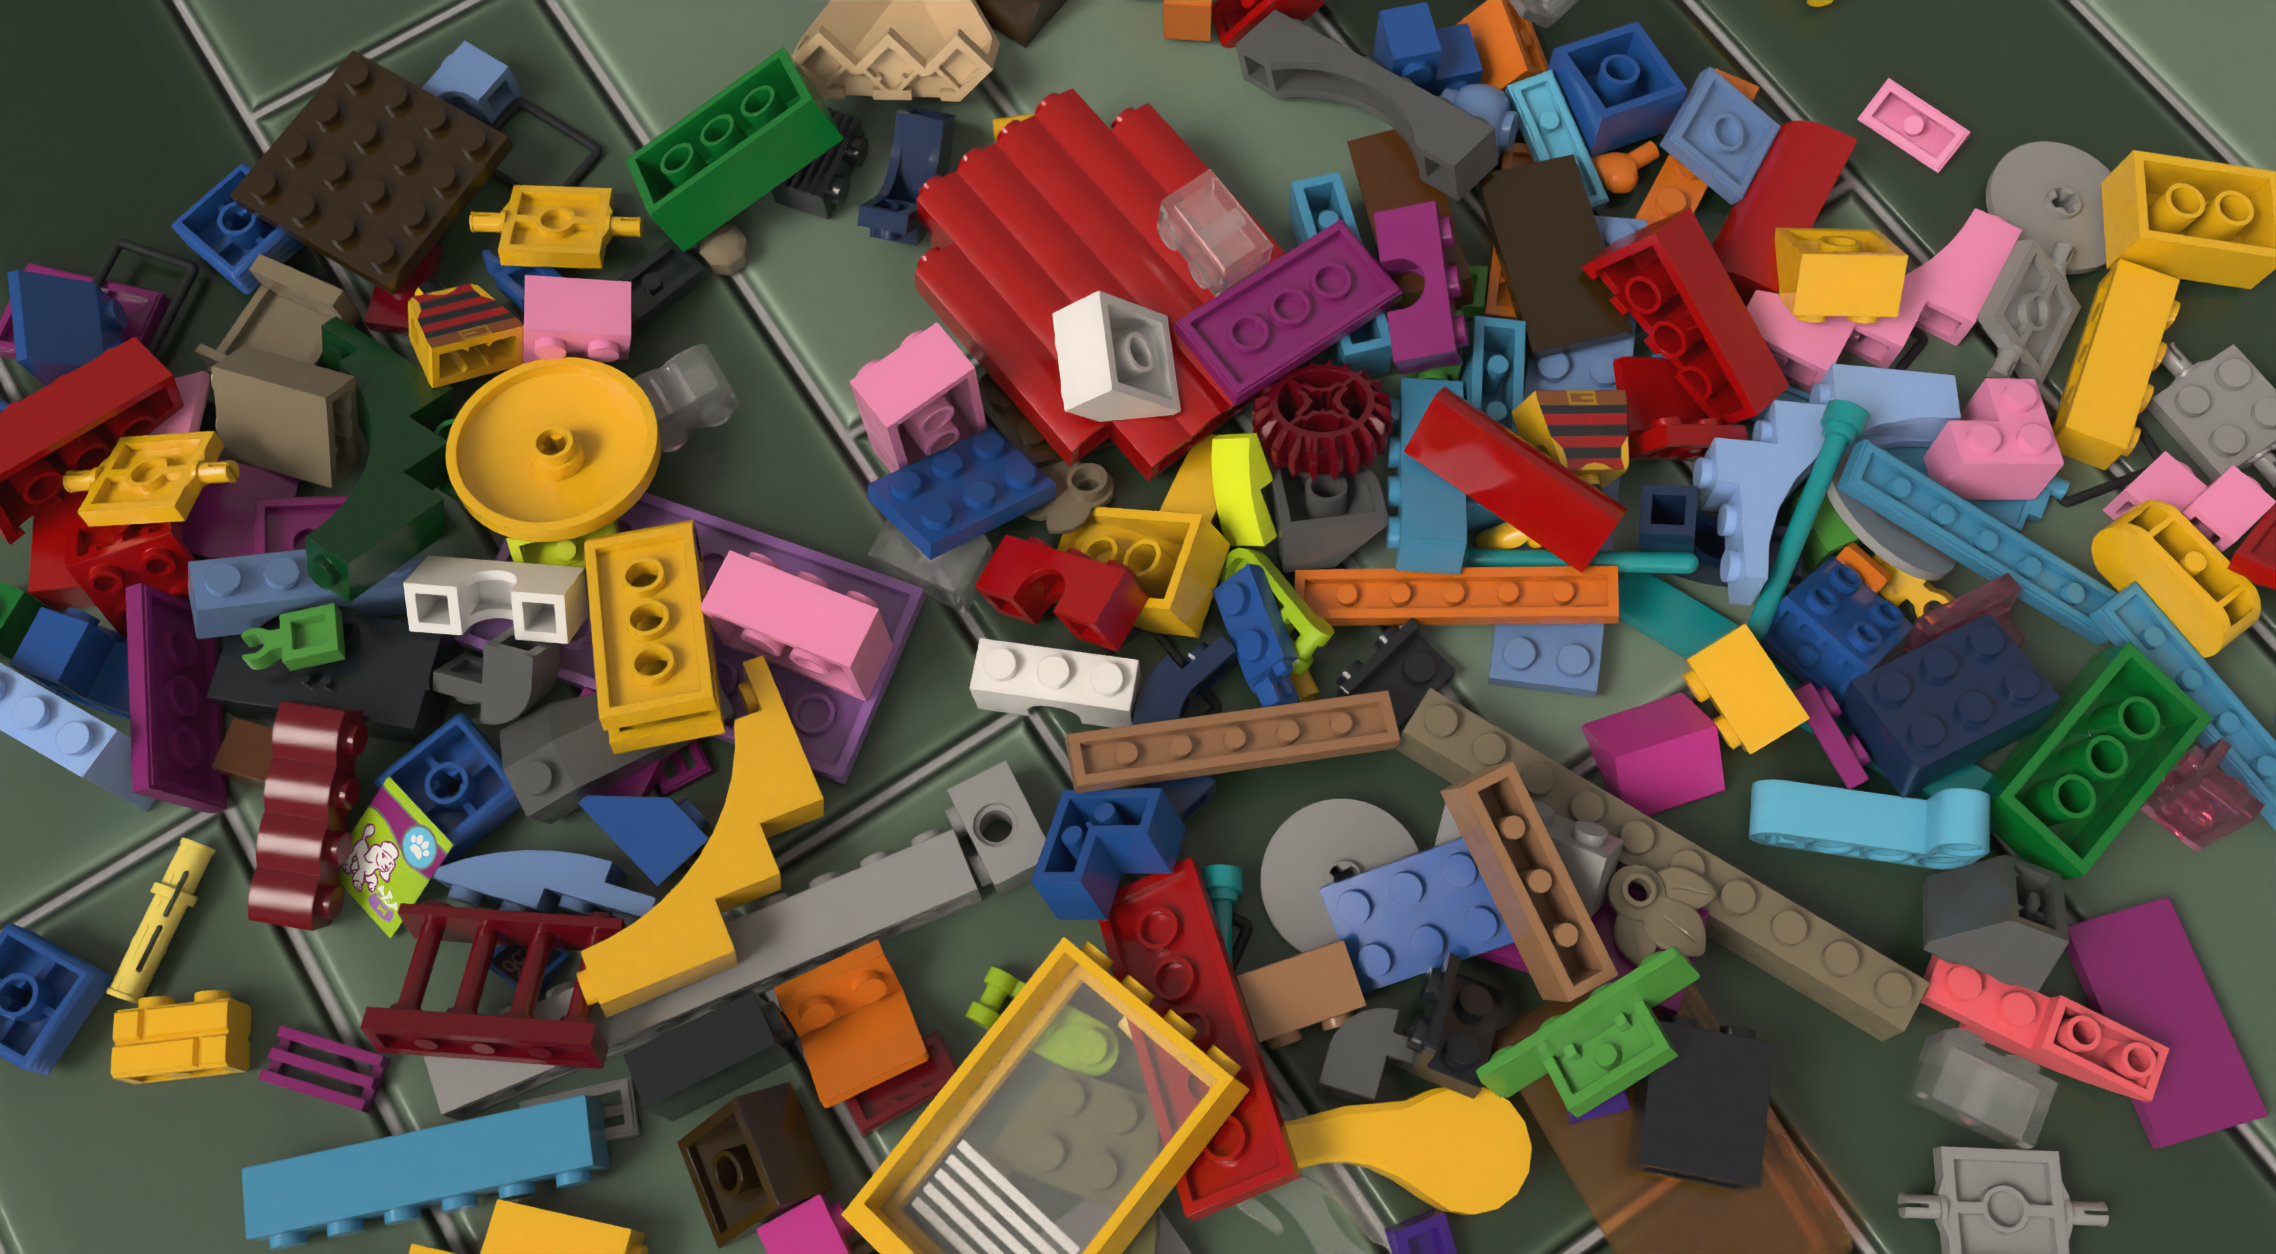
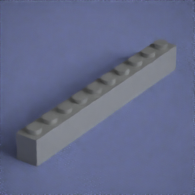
M933 829L924 832L911 841V847L894 854L890 850H884L869 855L860 862V868L844 875H840V872H830L821 875L809 883L810 889L791 897L787 893L768 897L757 904V911L738 919L736 915L722 917L736 952L737 966L608 1018L605 1017L599 1002L594 1003L590 1021L597 1024L609 1047L606 1060L652 1041L747 993L754 991L757 995H761L876 939H879L880 943H884L983 901L954 830L951 829L943 833L942 829ZM576 981L562 983L549 989L546 992L547 998L537 1002L533 1016L536 1019L559 1020L562 1016H566ZM512 1005L496 1011L492 1016H503L505 1012L511 1010ZM423 1056L441 1115L458 1121L465 1120L585 1069L582 1067Z

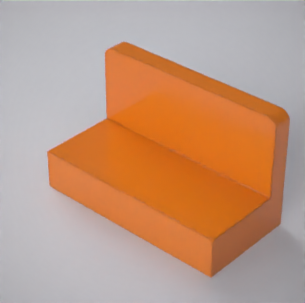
M1487 0L1456 24L1468 23L1483 68L1482 84L1496 86L1505 91L1507 85L1547 71L1548 64L1525 5L1515 0Z

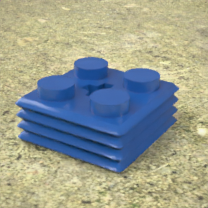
M241 163L172 223V228L190 248L244 294H250L261 284L249 271V268L259 254L283 264L305 245L239 207L230 197L232 191L252 169L247 163Z
M463 713L456 714L374 780V783L380 790L387 777L390 776L453 843L452 848L442 861L444 865L452 863L522 807L503 771L502 757L478 727ZM457 781L461 784L459 786L460 791L451 797V791L448 786L452 782Z
M13 923L7 924L0 933V1056L25 1071L48 1075L112 982V976L31 930ZM29 992H32V999L28 1004L24 999Z

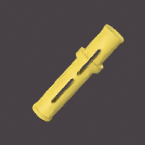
M183 837L181 838L178 850L161 883L154 882L150 890L155 895L135 936L130 942V946L110 987L107 988L105 993L138 1004V999L143 998L162 958L167 952L168 946L187 907L194 908L198 897L193 895L212 855L216 852L215 849ZM184 871H186V875L173 898L172 904L167 914L163 916V913L170 899L172 898ZM160 925L140 969L136 970L157 926Z

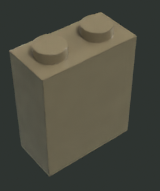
M244 345L212 366L211 385L214 389L217 415L215 428L220 440L225 445L221 452V457L333 488L360 466L355 376Z

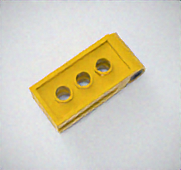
M694 519L587 538L586 542H584L598 713L604 731L608 730L609 743L614 755L725 733L712 626L700 609L707 594V585L703 573L702 549Z

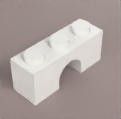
M428 555L403 582L409 631L463 635L476 622L493 618H505L513 620L515 640L568 644L589 615L585 568Z
M980 638L969 689L978 709L1030 716L1033 706H1050L1075 713L1080 717L1082 724L1116 728L1132 725L1134 709L1143 680L1139 660Z

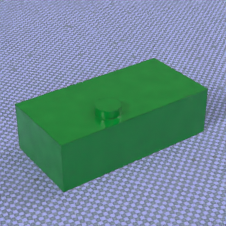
M783 46L629 156L625 161L648 215L685 252L841 142L844 137L815 85Z
M2130 642L2092 656L2059 695L2060 701L2042 728L2024 737L1980 790L1990 795V825L1993 827L1992 831L2024 861L2062 874V880L2086 875L2213 719L2212 716Z

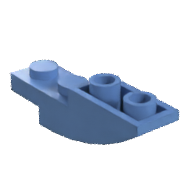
M520 850L466 858L438 867L433 877L450 889L448 898L468 906L480 908L482 901L486 900L501 905L499 910L555 914L557 907L575 915L587 916L589 913H592V910L622 918L626 927L636 922L660 903L655 897L622 888L626 873L613 861L584 854L560 851Z

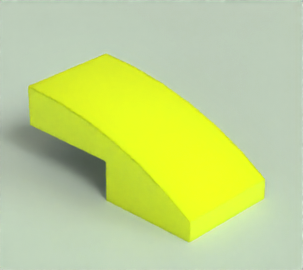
M1257 433L1218 435L1212 439V480L1217 513L1224 538L1231 544L1230 546H1266L1277 537L1261 489L1272 482L1273 478Z

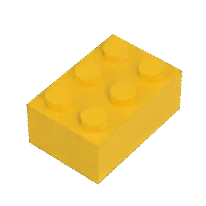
M2133 150L2101 182L2107 269H2111L2121 258L2177 279L2250 290L2276 269V171Z

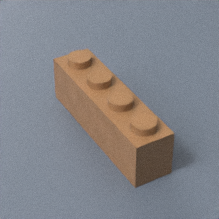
M1513 761L1488 766L1441 790L1440 793L1542 999L1571 1002L1618 976L1606 948Z

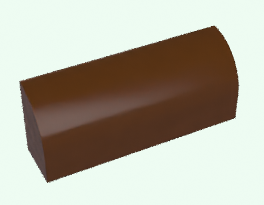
M1394 129L1347 141L1377 249L1375 212L1435 200L1442 217L1451 216L1454 229L1455 247L1447 248L1449 266H1458L1462 285V296L1454 297L1455 310H1460L1462 306L1473 304L1472 276L1447 196L1420 180L1416 160L1407 143ZM1416 274L1390 276L1403 291L1402 299L1395 305L1396 308L1399 310L1408 308L1419 300L1425 287L1424 278Z

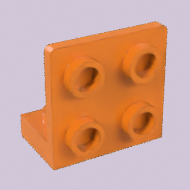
M879 939L774 988L780 1007L800 1038L819 1100L824 1108H830L929 1059V1053L900 978Z

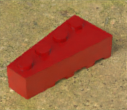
M1690 206L1614 241L1581 266L1592 280L1600 277L1615 296L1610 299V302L1621 315L1624 316L1629 312L1649 336L1644 339V342L1654 354L1660 353L1674 364L1678 369L1675 378L1709 418H1722L1723 425H1730L1757 416L1790 387Z
M136 337L117 347L106 350L101 356L71 373L58 377L53 383L20 401L13 402L0 412V535L9 545L25 534L20 526L35 513L41 510L45 515H49L64 503L59 494L65 490L63 475H67L66 471L92 470L94 467H99L110 456L120 437L148 435L184 406L173 374Z

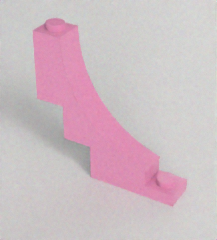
M1975 208L1959 233L1944 249L1931 260L1912 272L1905 274L1898 317H1879L1878 322L1871 324L1852 322L1846 316H1827L1825 322L1819 323L1804 322L1796 319L1795 315L1791 314L1780 301L1778 293L1760 290L1755 291L1747 306V310L1787 381L1811 393L1814 384L1822 381L1831 364L1836 363L1842 350L1880 368L1888 369L1904 347L1914 326L1958 346L1976 323L1977 316L2017 242L2022 229L2007 223L1997 215L1988 214Z

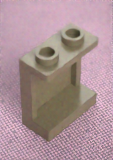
M259 254L249 268V271L261 283L260 287L216 350L201 343L195 350V353L208 366L205 371L212 374V366L243 345L326 368L327 366L323 364L321 325L337 316L354 327L362 315L344 290Z

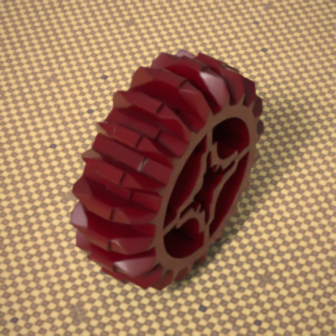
M1331 358L1325 365H1315L1309 359L1306 367L1295 368L1260 391L1252 408L1253 433H1257L1265 458L1273 461L1275 470L1288 467L1293 478L1301 473H1308L1313 482L1318 475H1329L1336 481L1340 472L1345 471L1350 475L1356 476L1360 465L1372 467L1376 456L1384 454L1393 429L1392 404L1389 395L1383 390L1382 381L1372 380L1369 370L1355 372L1351 362L1342 367L1334 366Z

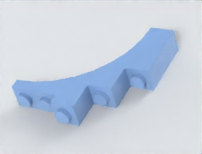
M1832 363L1822 381L1814 384L1809 403L1774 400L1763 420L1756 421L1752 433V441L1717 437L1713 439L1704 458L1699 457L1696 460L1693 471V485L1698 486V489H1700L1702 510L1718 512L1717 532L1719 536H1724L1725 551L1720 564V578L1722 582L1728 583L1729 604L1751 606L1768 580L1769 542L1778 509L1792 492L1809 478L1825 440L1821 434L1823 427L1820 421L1828 402L1835 399L1849 401L1863 407L1870 414L1862 437L1855 439L1852 445L1846 446L1843 454H1851L1854 444L1864 439L1869 440L1882 449L1930 447L1949 420L1961 419L1955 375Z

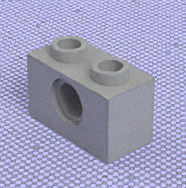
M1005 760L947 789L953 806L944 811L958 840L968 835L977 852L968 857V860L981 886L984 887L992 883L998 896L1001 897L1031 882L1046 837L1007 761ZM1004 821L1012 826L1010 835L1003 841L990 842L983 837L985 829L993 822Z

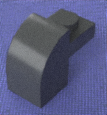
M511 627L483 645V658L462 653L434 670L433 691L454 696L456 701L464 704L481 703L480 723L496 725L509 722L547 696L554 687L559 671L560 643L515 640L514 627Z
M1390 1008L1369 1009L1355 1014L1345 1021L1336 1031L1327 1048L1315 1089L1360 1104H1372L1376 1098L1384 1064L1409 1071L1414 1053L1413 1050L1406 1048L1410 1029H1404L1403 1035L1393 1033L1399 1010Z

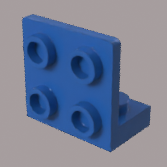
M1831 556L1779 603L1766 637L1757 641L1801 682L1809 680L1816 690L1826 686L1838 705L1842 701L1850 681L1871 671L1913 629V624L1903 616L1901 610L1895 604L1884 600L1867 586L1853 568L1842 564L1835 557Z

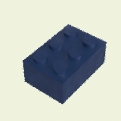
M1991 613L1851 680L1839 705L1842 712L1839 716L1852 733L1856 735L1861 745L1895 790L1904 798L2040 730L2061 698Z

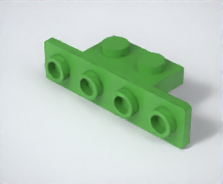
M1672 946L1665 951L1655 952L1643 959L1638 968L1616 982L1604 984L1595 989L1586 1001L1567 1013L1547 1019L1538 1031L1521 1042L1498 1050L1489 1062L1476 1070V1073L1482 1084L1500 1098L1504 1097L1505 1099L1549 1073L1567 1110L1576 1118H1579L1679 1056L1652 1008L1698 980L1700 974L1693 963L1676 946Z

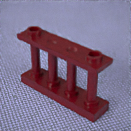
M436 900L425 901L422 905L400 904L398 915L412 937L417 939L398 1002L390 1005V1008H366L360 1029L378 1053L604 1069L609 1047L597 1024L590 1021L594 1004L587 1005L577 978L566 1016H562L559 1020L536 1019L533 1015L551 949L575 951L587 949L625 929L626 925L622 918H617L605 912H592L587 916L453 907L448 903ZM441 941L473 943L454 1007L448 1008L446 1012L423 1011L421 1005ZM496 945L528 947L511 1010L505 1012L503 1016L478 1014L477 1010ZM583 958L581 959L578 972L586 969Z

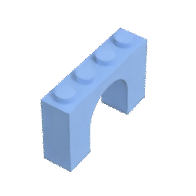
M0 663V730L80 777L147 812L156 799L132 793L131 738Z

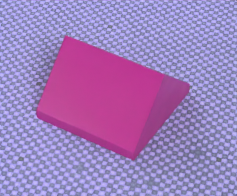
M1683 692L1585 723L1581 727L1608 793L1649 817L1725 791L1717 726Z

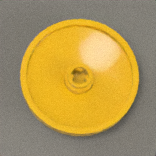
M578 357L540 359L524 363L499 374L484 384L467 400L456 416L448 435L445 454L446 467L450 481L466 510L482 525L494 532L517 540L529 542L563 541L590 534L609 525L636 504L648 489L656 474L661 456V433L648 397L638 384L625 373L602 362Z

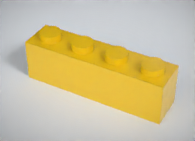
M2120 258L2099 282L2056 412V418L2052 425L2061 455L2105 471L2121 455L2127 457L2133 451L2141 433V429L2135 426L2137 416L2145 410L2154 391V385L2148 384L2151 372L2158 368L2167 350V343L2161 342L2164 330H2167L2172 325L2180 308V302L2174 300L2180 279Z

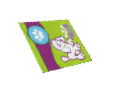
M388 776L351 833V853L347 861L340 867L339 878L340 884L391 939L403 922L398 915L400 904H415L452 848L453 843Z

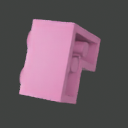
M525 275L523 364L540 359H562L564 357L589 358L602 363H610L618 359H629L631 342V282Z
M1985 378L1960 413L1961 419L1949 420L1923 456L1929 478L1965 500H2035L2064 465L2035 379Z
M2165 451L2114 498L2103 511L2113 520H2116L2141 501L2158 500L2175 506L2222 553L2256 523L2276 503V500L2267 494L2255 479L2245 475L2234 465L2209 486H2206L2186 464L2177 461Z

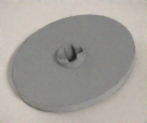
M2040 141L2021 145L2007 153L1994 167L1989 176L1986 186L1988 214L1997 215L2007 223L2022 229L2017 241L2036 239L2048 257L2056 241L2066 240L2073 243L2074 247H2076V253L2066 268V274H2083L2095 271L2106 265L2101 182L2111 172L2090 154L2067 144Z
M1842 454L1826 493L1845 524L1874 553L1902 572L1928 581L1940 580L1954 568L1956 560L1837 489L1850 454Z
M1344 798L1313 803L1290 816L1278 828L1266 848L1260 870V891L1265 911L1276 931L1289 945L1300 953L1339 941L1319 890L1322 886L1334 881L1333 876L1330 874L1331 869L1335 868L1342 873L1349 868L1354 874L1414 854L1419 852L1403 825L1389 813L1375 805Z

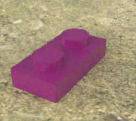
M1809 680L1793 687L1791 691L1810 718L1807 720L1808 725L1844 785L1850 790L1869 780L1862 766L1870 763L1871 760L1856 735L1853 733L1844 738L1835 723L1834 718L1841 715L1842 712L1828 688L1823 686L1816 690Z

